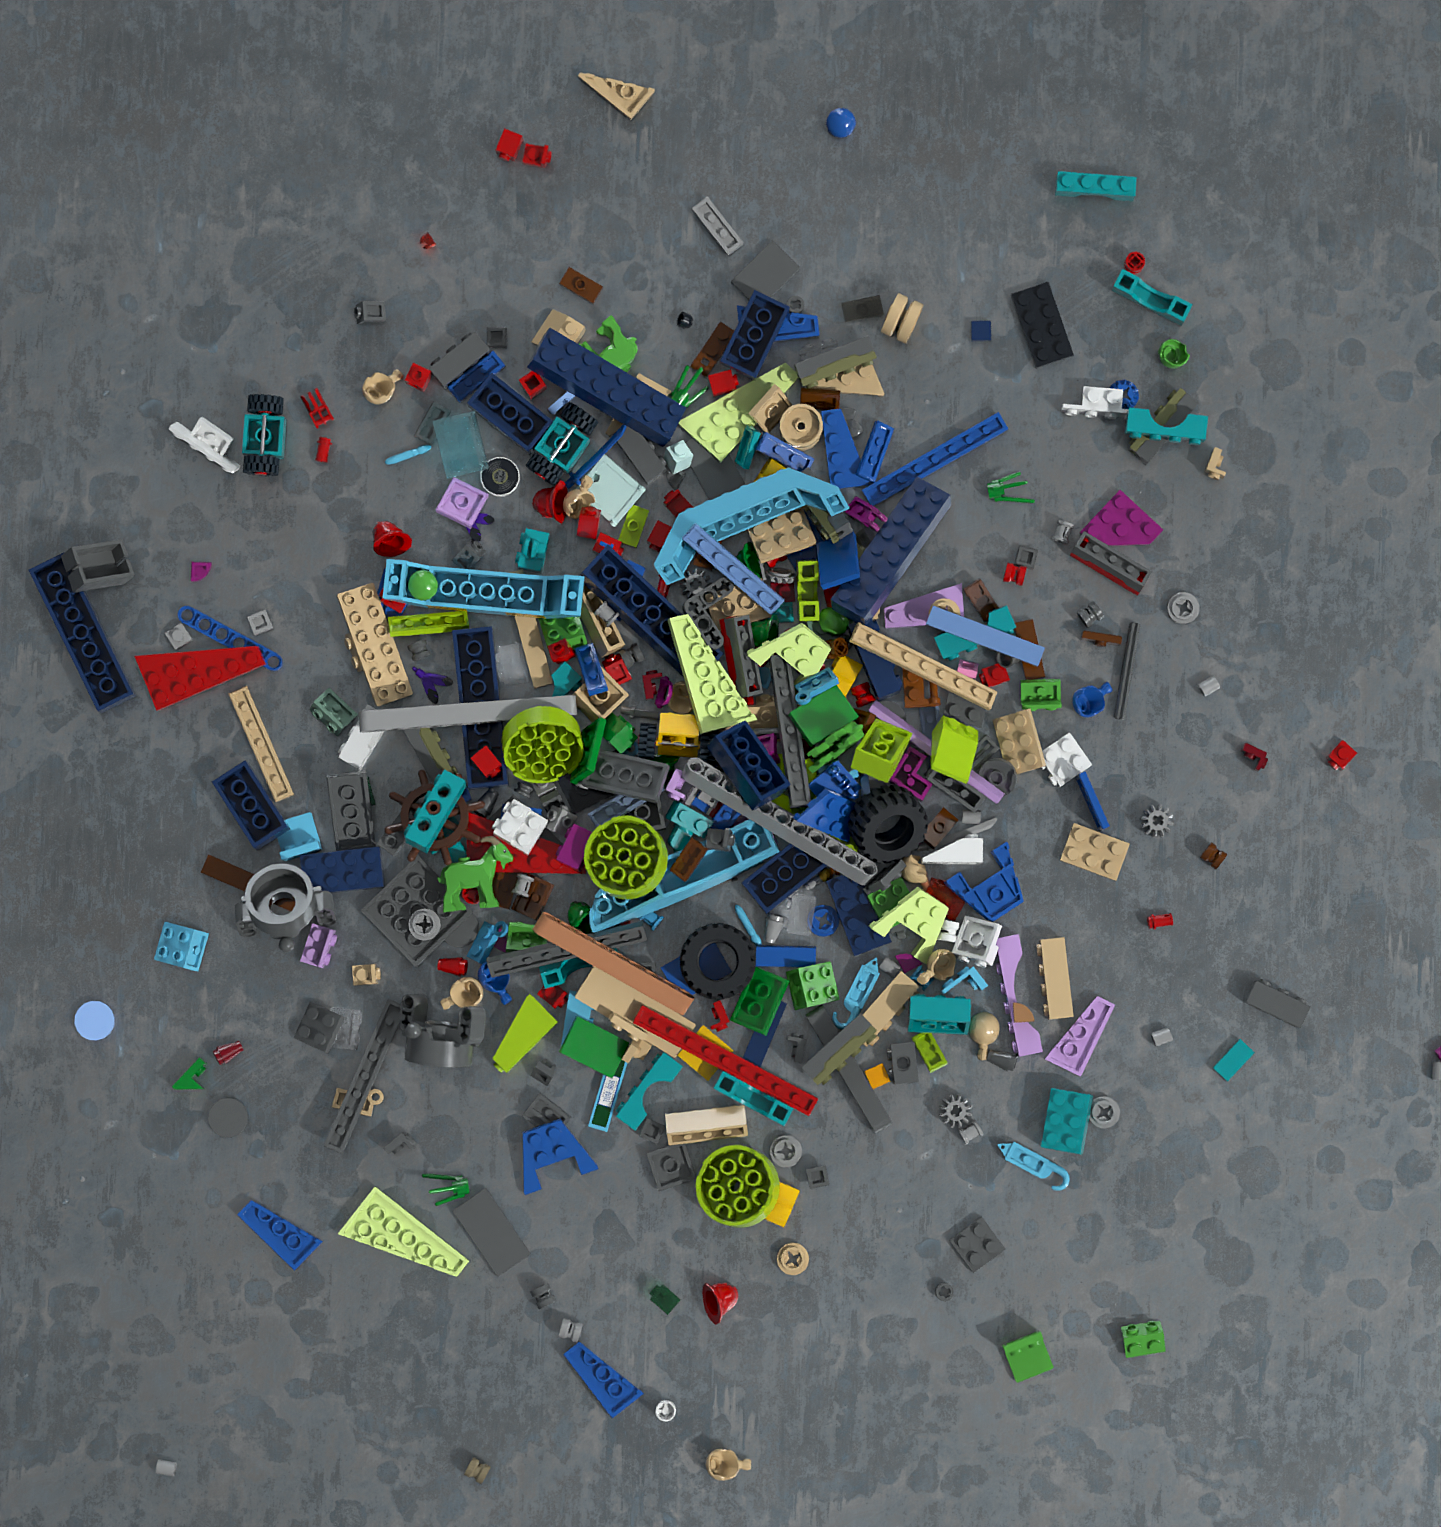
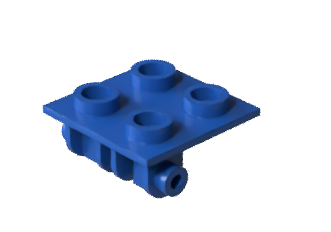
M838 760L809 783V789L816 797L824 789H828L855 800L859 797L858 792L862 788Z

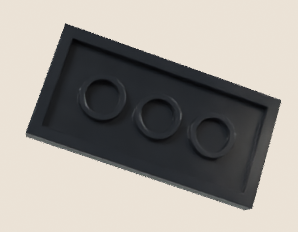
M1049 282L1012 293L1011 298L1036 369L1073 357L1074 354Z
M571 773L558 777L559 780H557L574 814L599 803V800L615 795L588 788V790L570 782Z

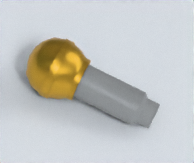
M824 868L818 876L807 882L804 886L807 890L812 889L822 882L831 880L833 874L830 869Z

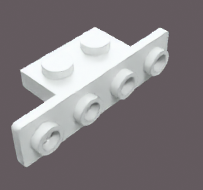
M1084 386L1082 405L1062 404L1061 412H1065V415L1076 416L1078 413L1085 414V417L1090 418L1101 415L1106 419L1124 417V420H1126L1128 409H1122L1123 389Z
M199 418L192 431L179 422L170 425L169 430L173 432L175 437L183 439L189 443L191 448L205 454L208 460L215 461L221 465L224 471L234 473L240 469L241 465L226 455L234 438L205 418Z

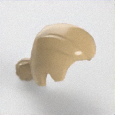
M396 369L389 376L376 372L371 377H367L362 386L365 399L373 404L387 402L395 391V382L404 377L402 372Z
M588 475L582 478L579 489L569 491L564 497V512L572 519L579 518L582 507L591 506V503H595L594 495L588 491V488L593 484L592 478Z
M679 681L673 685V692L668 706L673 712L683 715L690 714L693 711L685 681Z
M912 854L907 858L904 856L902 860L906 867L901 871L902 878L910 883H920L923 890L931 894L935 887L928 881L924 864L918 863L921 857Z
M947 949L934 951L928 958L927 970L918 976L917 982L923 985L932 977L939 981H946V978L953 977L956 965L955 955Z
M463 977L451 986L449 998L442 999L440 1004L444 1010L449 1009L454 1004L460 1008L476 1006L483 998V988L475 978Z
M984 1011L974 1015L970 1019L969 1026L971 1039L979 1044L977 1053L979 1060L987 1059L988 1045L997 1039L1000 1031L997 1018L993 1014Z
M716 1449L708 1455L706 1460V1470L716 1480L732 1479L737 1475L739 1469L751 1470V1459L738 1460L732 1450Z

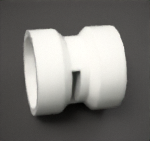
M944 920L937 940L955 943L957 939L956 931L959 929L960 923Z
M669 1400L659 1402L656 1407L658 1419L666 1422L674 1418L676 1413L674 1403Z

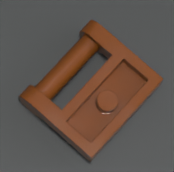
M904 668L902 669L905 708L941 705L936 684L929 681L930 698L925 699L923 678Z

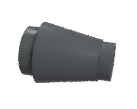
M489 788L477 800L484 801V808L474 810V812L483 818H486L488 815L490 816L499 793Z
M991 1049L987 1057V1061L1007 1072L1008 1070L1014 1071L1018 1056L1012 1052Z

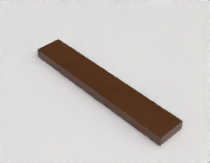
M209 854L200 872L244 892L250 879L255 875ZM281 898L273 903L289 911H292L295 907V901L290 898Z

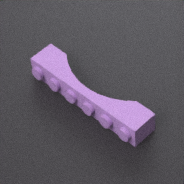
M1019 934L998 938L996 946L999 948L996 955L999 963H995L997 975L1002 977V983H999L1001 994L1006 996L1007 1002L1003 1004L1005 1014L1010 1016L1011 1022H1007L1009 1033L1014 1035L1015 1041L1011 1042L1013 1053H1017L1018 1057L1043 1052L1039 1032L1028 1022L1014 1023L1013 1003H1017L1014 991V978L1018 962L1023 954Z

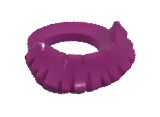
M668 676L660 679L658 694L654 702L659 709L667 705L672 696L673 684L669 681ZM668 686H669L668 695H667V698H666V700H665V696H666V693H667V688H668Z

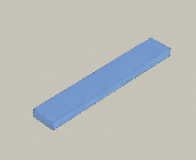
M694 523L682 536L685 542L770 615L784 602V599L698 524Z
M936 606L932 607L926 622L928 626L1038 667L1045 647Z

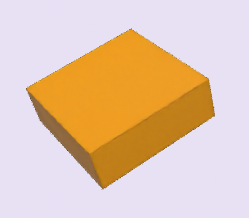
M883 1063L864 1071L872 1089L891 1082Z

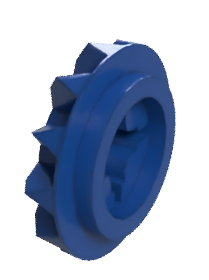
M1126 379L1117 380L1110 386L1111 389H1123V391L1129 389L1127 391L1129 399H1122V409L1133 408L1137 404L1139 392L1133 382Z
M818 905L808 915V927L817 936H829L837 930L839 916L834 908L828 905ZM825 913H828L826 920L829 921L831 925L824 924L823 927L819 929L820 921H818V919H816L815 916L822 918L823 915H825Z

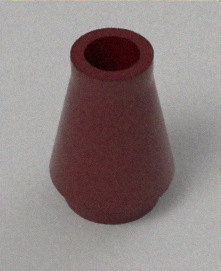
M237 1040L216 1047L213 1050V1054L218 1064L221 1065L223 1063L227 1064L244 1049L240 1041Z

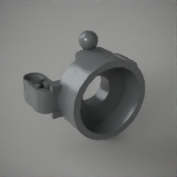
M274 864L258 871L250 879L245 890V896L241 897L242 902L235 905L236 927L240 936H254L258 928L264 933L270 934L274 939H281L279 941V948L283 952H290L294 949L295 943L292 938L299 935L300 930L312 920L313 916L317 917V921L321 926H331L336 923L335 903L331 892L322 891L321 886L313 887L308 875L300 868L290 864ZM281 898H290L295 901L294 909L286 915L272 913L270 910L272 904Z
M424 994L404 995L401 1001L399 1021L400 1028L404 1031L402 1035L406 1036L404 1059L416 1064L437 1067L472 1066L474 1047H479V1043L484 1038L485 1009L481 1006L462 1007L459 1011L458 1024L445 1021L427 1020V997Z

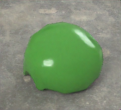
M1168 339L1163 342L1158 350L1159 360L1167 368H1179L1186 364L1190 357V354L1187 353L1186 345L1176 339Z
M422 569L415 571L410 576L408 590L415 599L420 601L429 600L436 594L438 582L432 572Z
M831 607L822 609L819 614V624L823 632L831 633V636H839L846 632L849 625L848 618L832 610Z

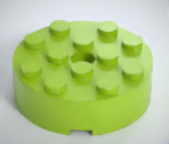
M536 706L526 709L515 715L506 724L502 732L501 742L505 764L513 772V775L521 780L531 783L554 782L559 780L558 777L566 773H572L579 765L578 763L581 762L583 743L580 727L574 717L562 709L549 706Z
M618 816L599 825L592 832L585 847L584 863L592 881L605 893L619 899H635L648 894L660 883L666 872L668 853L665 842L660 834L647 822L633 816ZM629 853L630 857L627 860L622 861L623 856Z
M730 1145L714 1151L705 1159L696 1178V1194L704 1212L713 1220L730 1227L745 1228L761 1222L771 1213L779 1196V1177L774 1165L765 1155L746 1146ZM739 1181L741 1183L738 1191H735L734 1186Z

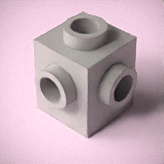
M562 804L560 808L552 805L546 816L549 822L545 828L565 836L568 828H572L573 824H575L577 815L570 813L572 809Z

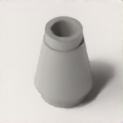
M768 913V916L765 917L763 941L775 944L784 924L783 916Z

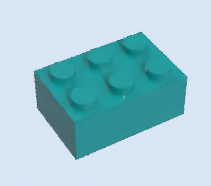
M923 994L911 996L908 1009V1032L968 1035L971 999H966L964 996H956L954 998H946L944 995L926 997Z
M1051 1088L1041 1143L1042 1148L1083 1155L1093 1095Z

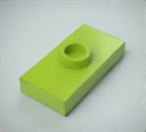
M635 505L629 509L618 539L622 544L637 548L649 510Z
M919 1033L911 1037L930 1073L948 1064L932 1033Z

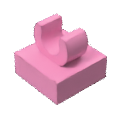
M959 659L957 672L971 679H976L979 663Z

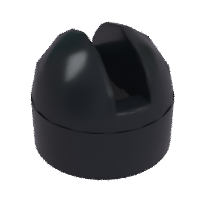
M681 312L677 318V326L686 329L690 328L693 325L692 315Z

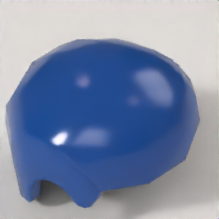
M837 108L831 111L826 120L828 132L838 138L849 136L856 126L854 114L847 108Z

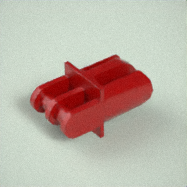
M315 388L314 391L322 404L321 406H318L311 392L307 394L315 409L311 410L304 395L300 396L318 429L319 425L323 423L325 425L327 421H333L334 418L318 388ZM327 410L328 414L323 417L321 413ZM319 414L321 418L315 421L314 416Z

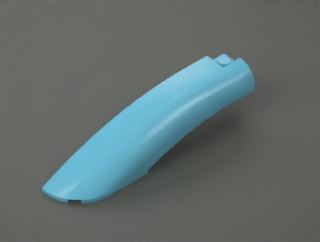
M750 819L730 828L733 834H735L734 846H731L730 852L708 850L687 882H684L669 871L682 850L668 855L666 872L660 883L651 892L639 898L619 899L599 889L589 913L592 932L595 933L677 903L763 863L764 859L780 852L772 832ZM706 840L700 842L701 844L706 846Z

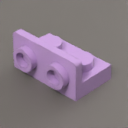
M677 768L666 788V793H668V798L679 802V800L684 801L685 795L676 790H681L685 780L682 777V771Z
M312 923L300 961L323 969L325 965L328 966L331 959L329 950L331 946H335L338 936L335 935L336 931Z

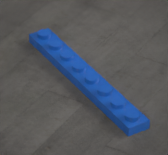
M998 412L862 489V493L870 505L876 506L909 487L916 477L921 479L927 477L1006 432L1008 427Z

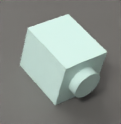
M684 440L667 447L663 458L672 474H675L690 467L693 454Z

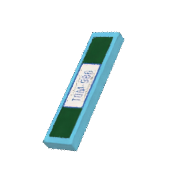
M622 1059L613 1078L603 1075L588 1127L608 1132L628 1064Z

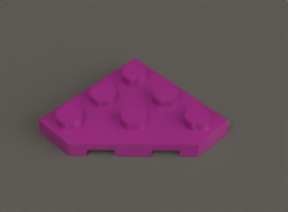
M1119 490L1079 534L1082 535L1085 531L1108 546L1150 545L1163 529L1125 493Z

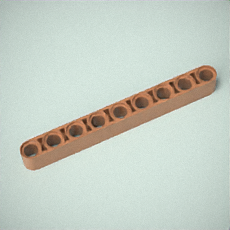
M547 912L541 914L533 927V931L541 937L680 1015L686 1013L695 999L686 990Z

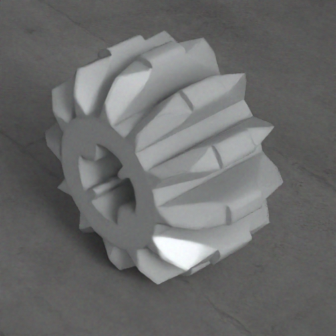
M694 568L693 575L687 570L688 578L681 579L686 583H680L679 587L686 588L682 590L681 594L689 593L687 600L712 584L707 582L711 579L710 575L703 578L705 570H702L699 575L697 574V568ZM694 581H698V584L701 583V586H698V590L690 587V585L694 584Z
M1161 804L1157 806V811L1154 805H1150L1151 812L1147 809L1143 811L1148 817H1140V820L1146 821V823L1141 825V828L1148 827L1145 831L1146 835L1152 830L1153 838H1156L1157 831L1160 837H1164L1163 830L1167 833L1171 832L1167 825H1174V822L1168 821V819L1174 817L1173 814L1167 816L1166 813L1169 811V808L1167 807L1161 811ZM1159 816L1162 819L1160 820L1162 824H1157L1155 826L1153 824L1155 820H1152V818H1157Z
M951 1094L949 1095L950 1103L945 1098L942 1100L947 1106H939V1109L945 1110V1113H940L939 1117L947 1116L943 1123L946 1124L951 1120V1128L955 1126V1121H957V1125L960 1128L962 1127L960 1120L967 1124L969 1121L965 1118V1115H973L971 1112H966V1109H971L972 1105H964L968 1102L967 1098L960 1102V1094L957 1095L955 1101L954 1096ZM954 1105L961 1109L957 1117H954L955 1114L951 1115L950 1113Z

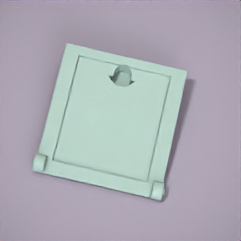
M606 454L602 456L588 473V476L593 480V484L588 488V491L595 497V503H591V506L601 510V515L614 527L646 490L644 486L634 480Z

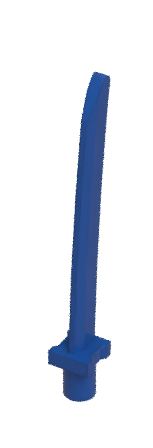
M623 424L575 473L571 471L569 473L570 478L564 482L568 489L575 483L581 484L580 478L622 437L626 425Z

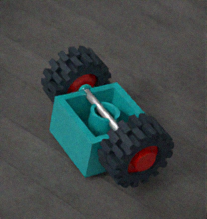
M269 394L248 395L247 412L257 415L245 414L242 445L244 473L259 476H278L279 459H284L287 420L284 416H279L283 414L284 398Z
M571 402L568 403L560 415L569 424L556 417L534 448V454L525 465L530 471L555 486L564 472L569 474L590 443V439L579 431L590 436L599 423L588 412H585L582 408Z

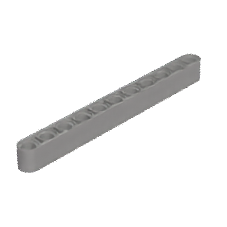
M566 695L358 712L360 732L366 733L509 722L518 713L536 706L555 707L566 711L572 716H577L576 696Z
M691 758L684 767L682 777L686 782L856 883L867 885L877 873V866L874 862L824 832L796 821L792 813L771 801L752 811L729 777L701 759Z

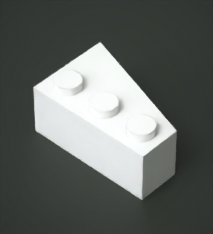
M367 704L366 708H364L362 711L376 709ZM358 720L356 726H353L348 734L350 737L347 742L341 745L338 751L340 754L339 758L361 771L384 731L362 733L360 732Z

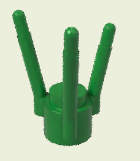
M686 365L674 391L670 394L672 396L671 399L688 408L693 401L709 389L708 386L704 387L688 400L690 395L687 394V391L703 371L702 367L698 369L682 390L680 387L689 370V365Z
M1020 472L997 480H991L992 483H987L989 499L994 498L995 502H1035L1034 499L1001 496L1005 495L1004 489L1028 483L1025 480L1003 485L1002 482L1020 476Z
M421 1175L423 1178L455 1181L452 1182V1186L428 1191L429 1194L453 1191V1194H455L436 1202V1206L457 1198H463L465 1194H469L468 1179L462 1178V1175Z

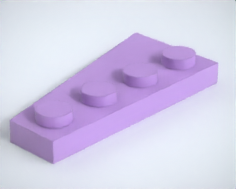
M962 583L884 608L885 629L928 626L926 622L931 605L943 598L954 601L960 609V616L964 617Z
M1096 996L1045 1057V1060L1081 1077L1115 1004Z

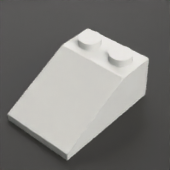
M975 834L966 835L965 838L923 857L921 864H982L983 838H978V835Z

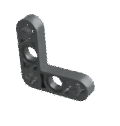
M727 577L720 578L689 598L682 606L683 613L690 616L700 631L702 639L707 646L709 645L711 650L719 649L724 643V638L706 612V609L733 591L734 584ZM721 582L723 584L727 583V591L724 589L717 594L715 590L722 586ZM705 592H710L713 595L712 602L704 601L703 594ZM688 603H690L691 605L695 604V612L697 613V615L701 612L702 615H700L694 620L693 617L696 616V614L693 610H688ZM700 619L708 622L707 629L702 630L699 628L698 621ZM711 629L713 630V632L710 633L713 638H718V641L716 642L717 646L716 644H710V641L712 639L709 634L706 637L704 635Z

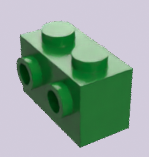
M611 712L605 718L606 724L603 738L622 754L638 739L634 734L636 729L621 715L617 717Z

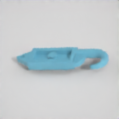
M877 958L861 966L844 1000L845 1008L851 1012L847 1022H838L837 1012L833 1013L832 1021L838 1029L843 1030L863 1009L880 975L878 973Z
M1016 1142L998 1144V1147L1005 1156V1160L1042 1179L1047 1178L1052 1171L1062 1176L1063 1183L1060 1186H1051L1053 1190L1060 1191L1068 1186L1070 1181L1069 1174L1063 1167Z

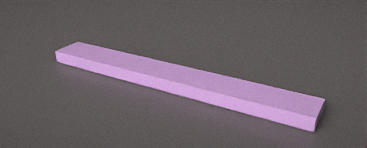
M878 701L872 704L869 708L870 713L876 715L877 718L913 733L910 742L931 756L932 740ZM971 769L967 783L998 804L1005 793Z

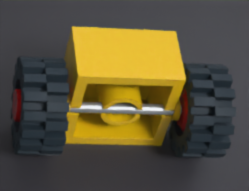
M671 712L660 713L658 738H656L657 724H640L638 758L654 760L656 744L658 746V755L697 758L698 749H700V759L707 764H716V759L707 746L718 735V730L702 734L700 743L699 728L695 715L674 714Z

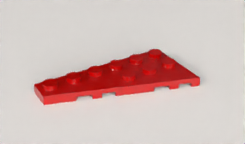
M259 646L135 656L156 711H160L266 665Z
M469 813L467 830L480 836L481 839L487 836H494L492 826L495 821ZM539 837L529 855H526L499 839L507 847L514 859L505 865V869L502 868L501 862L497 861L495 873L586 874L585 864L581 872H578L556 860L558 857L556 852L560 844ZM467 839L466 857H470V861L480 860L492 843H474Z

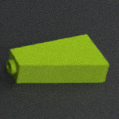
M531 994L526 997L493 1057L495 1061L493 1065L501 1073L503 1071L508 1073L559 1023Z

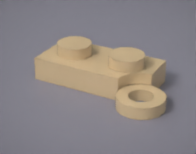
M336 1088L332 1108L340 1109L348 1090ZM373 1089L370 1091L360 1115L372 1116L374 1105L381 1104L384 1099V1095L380 1090ZM375 1093L380 1096L377 1101L372 1099V1095Z

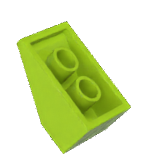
M943 715L932 731L931 769L967 784L978 745V730Z
M876 718L856 748L851 768L888 783L913 733Z

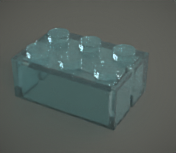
M475 410L433 421L447 479L489 468Z

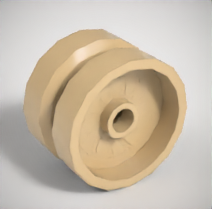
M898 293L885 316L881 333L890 337L894 334L896 328L899 327L896 338L898 341L906 344L924 304L914 300L908 310H905L908 297Z
M796 404L789 407L780 419L779 433L782 441L800 451L813 448L822 436L823 421L820 413L814 407L807 404ZM802 424V427L805 428L803 430L798 429V425Z

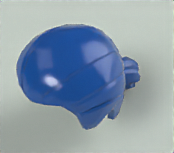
M1105 682L1100 688L1085 686L1078 689L1072 698L1074 711L1079 716L1085 718L1093 717L1103 711L1105 707L1104 695L1113 691L1109 682Z
M487 961L484 962L478 970L479 983L484 989L498 993L503 1005L508 1004L512 998L505 988L509 983L510 975L505 974L492 978Z

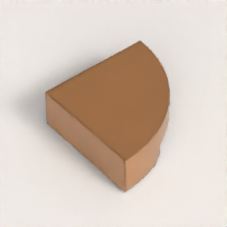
M1013 1003L1014 1023L1034 1022V1016L1029 1008L1020 1003Z

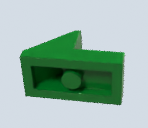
M198 1058L172 1088L174 1090L205 1089L194 1077H200L205 1072L206 1068L204 1066L207 1062L203 1058Z

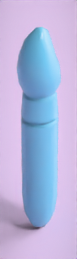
M421 445L415 449L391 456L386 459L385 464H395L413 456L424 454L431 449V446Z
M736 904V914L749 934L751 941L755 945H762L759 935L756 934L744 910L740 905Z

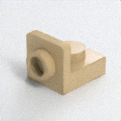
M1216 447L1211 453L1204 472L1208 473V477L1219 480V478L1223 479L1226 472L1216 469V466L1220 467L1224 457L1221 456L1222 450Z
M376 964L352 966L353 986L378 984V980L381 979L380 967L377 968Z
M632 1039L622 1060L627 1063L630 1062L632 1057L644 1060L652 1044L646 1040L642 1041L639 1039L635 1041Z

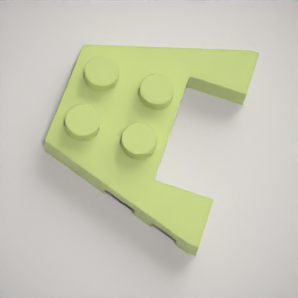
M801 623L779 634L780 637L772 641L768 640L762 643V646L747 651V655L760 666L774 653H777L801 673L793 681L794 685L819 672L831 648L830 645Z
M917 887L902 898L895 908L883 913V917L877 922L873 921L870 923L869 927L885 937L896 921L905 925L923 937L911 954L927 965L928 958L932 954L949 908Z

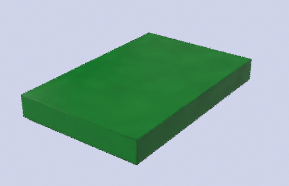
M837 685L811 699L808 704L801 705L788 714L810 747L859 717Z
M600 717L582 730L583 756L577 768L571 773V783L578 784L594 772L606 719Z
M755 966L752 980L741 992L730 1021L767 1036L789 980Z
M576 1016L559 1053L609 1078H613L629 1042Z

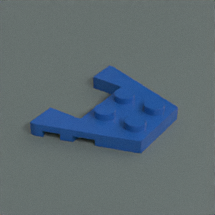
M1008 842L1001 844L991 851L1001 870L971 889L961 872L944 881V884L989 922H994L1024 902L1018 878L1015 876L1013 859L1010 857L1008 850L1010 849Z
M561 1119L523 1132L525 1195L542 1189L536 1169L575 1156L581 1175L598 1169L597 1163L590 1157Z

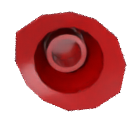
M559 480L554 487L544 488L536 492L532 501L535 511L541 514L542 517L555 519L562 524L566 516L563 509V500L568 493L566 484Z
M378 521L372 531L374 538L373 550L378 555L395 557L405 553L412 547V538L395 524L388 521Z
M724 1282L717 1283V1285L705 1283L702 1288L705 1311L715 1325L720 1323L722 1316L731 1310L738 1300L737 1288Z

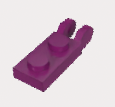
M857 496L849 503L850 509L843 511L849 517L876 532L880 529L874 522L876 517L882 522L888 520L876 507Z

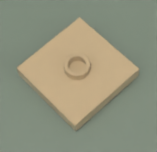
M774 384L748 414L763 432L769 433L780 421L783 413L793 405L782 390Z

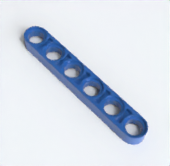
M183 606L179 609L178 618L183 624L228 648H235L234 640L242 638L245 643L243 647L259 646L262 650L266 663L263 666L270 671L281 669L283 660L277 653L190 606ZM185 610H191L193 614L192 618L188 621L182 619V613ZM203 619H207L210 622V626L206 630H201L199 627V622ZM222 628L227 631L226 638L218 639L216 636L217 631ZM271 657L279 659V665L275 668L268 665V660Z

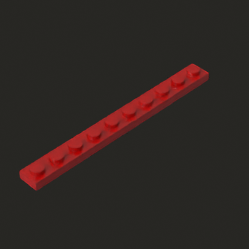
M641 1005L633 1020V1023L807 1116H810L818 1101V1098L644 1005Z

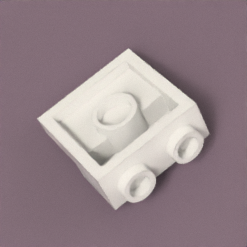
M1070 732L1042 751L1046 766L1041 769L1044 770L1046 768L1050 774L1048 776L1050 782L1054 786L1058 785L1059 788L1092 766Z
M513 799L512 803L508 801L504 806L503 812L505 814L502 819L497 818L493 824V834L524 854L529 855L549 821L533 812L529 807Z
M965 916L952 953L958 957L957 960L969 964L971 960L975 961V965L986 968V965L992 966L999 948L996 946V942L1002 926L997 923Z

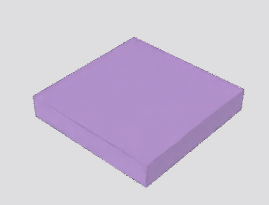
M453 477L435 512L471 529L489 494Z

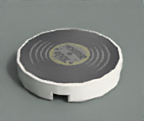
M496 457L489 460L483 466L481 482L489 494L496 497H504L517 489L520 482V473L517 466L510 459Z

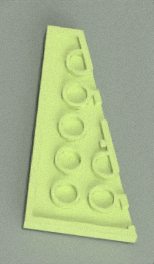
M784 363L756 378L755 381L747 383L680 420L678 425L721 463L741 442L746 425L753 427L756 425L755 421L748 414L774 384L785 394L797 381V373L787 363Z
M685 614L669 618L667 621L700 734L732 727L744 720L747 723L757 720L755 715L746 706L747 703L744 698L740 697L735 689L736 686L721 663L715 659L709 645L707 646L702 639L700 631L690 616Z
M376 1186L338 1233L339 1235L455 1277L461 1273L469 1262L467 1258Z

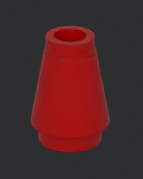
M463 957L439 958L437 969L461 977V975H466L468 960L463 959Z

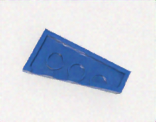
M252 1200L237 1214L294 1271L323 1242Z
M580 1342L563 1354L611 1419L644 1394Z

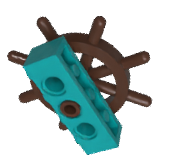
M444 769L442 774L437 775L434 783L429 784L426 772L419 770L418 776L421 786L413 790L407 797L394 791L389 793L390 799L402 804L401 823L387 826L384 831L386 834H392L403 830L405 842L413 846L407 856L408 861H414L419 851L426 854L428 851H441L444 864L450 865L452 860L448 848L458 843L462 837L474 843L480 842V836L467 830L469 823L468 812L484 808L485 803L480 800L466 804L462 797V793L466 788V781L462 779L460 773L454 775ZM424 797L425 803L423 806L415 803L420 798ZM410 810L415 811V819L409 820ZM461 814L459 825L447 819ZM426 824L424 829L421 831L419 829V826ZM443 826L453 831V833L446 838L442 830Z

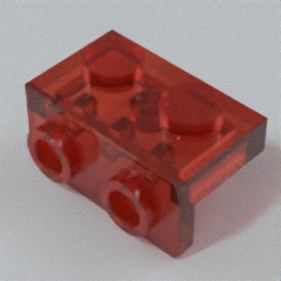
M931 877L925 892L945 904L949 908L946 918L955 922L965 901L949 889L943 880Z

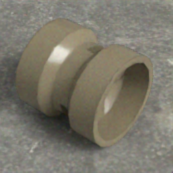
M473 1457L464 1475L467 1477L473 1476L476 1482L482 1484L491 1466L480 1464L479 1460Z

